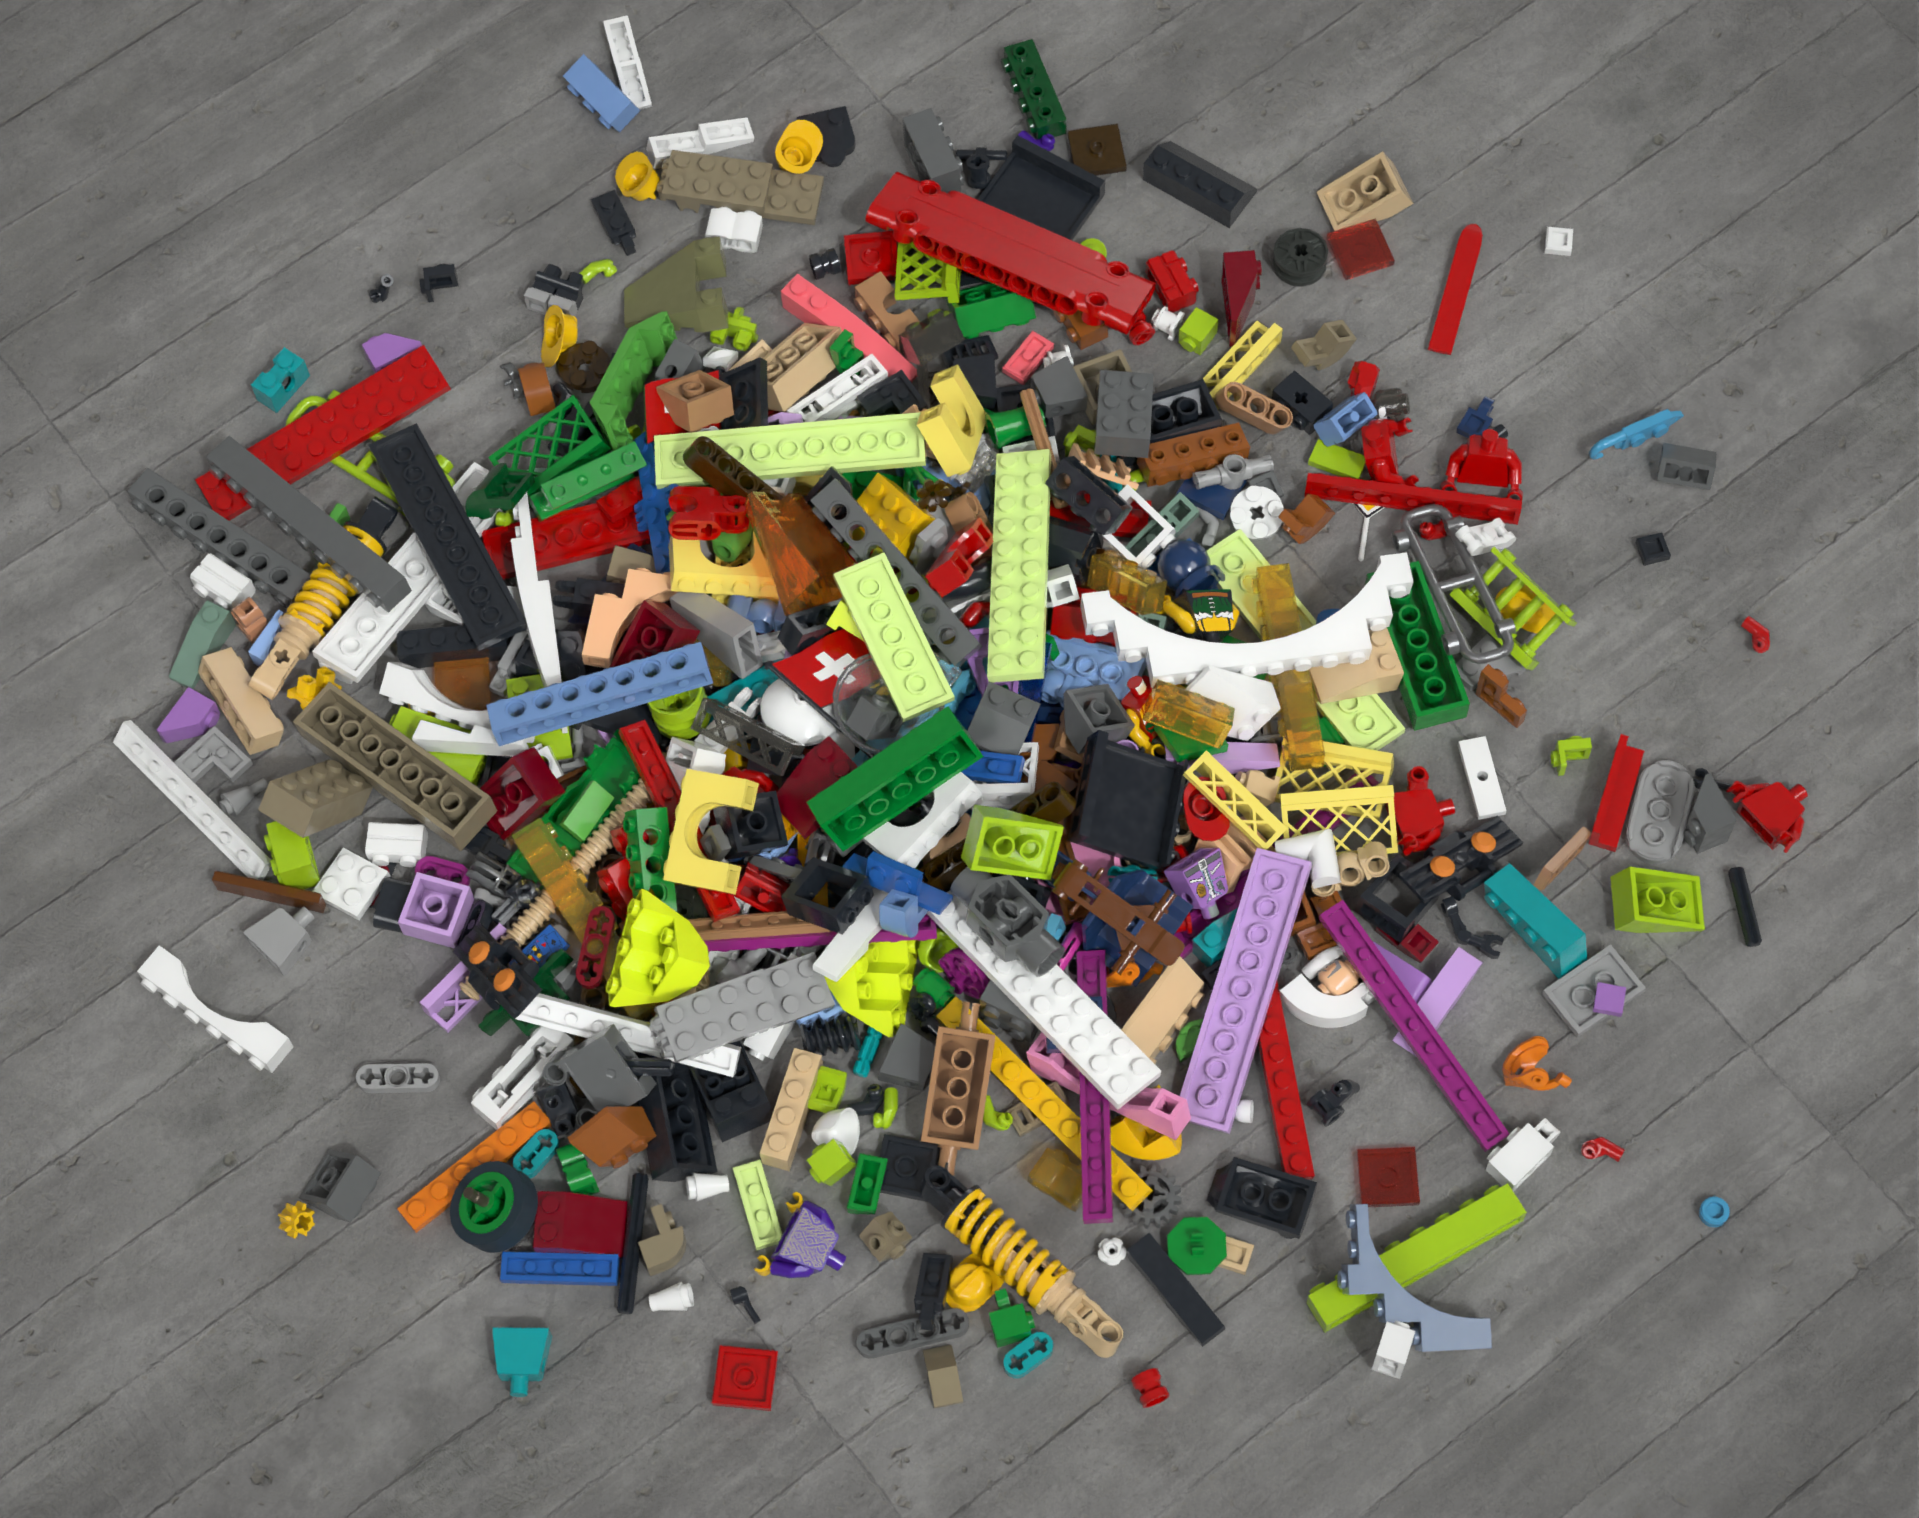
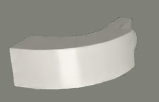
M1302 974L1297 976L1279 992L1282 1005L1293 1016L1307 1024L1323 1028L1343 1027L1361 1020L1367 1013L1368 1006L1365 1002L1370 1004L1376 999L1364 982L1344 995L1331 996L1315 989Z

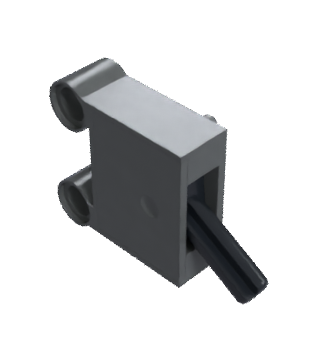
M612 1024L570 1050L557 1052L544 1066L543 1077L549 1084L559 1086L570 1075L588 1099L576 1115V1122L581 1127L594 1117L590 1112L596 1115L605 1107L630 1106L646 1097L656 1085L651 1076H672L674 1073V1062L670 1059L638 1058L616 1026Z

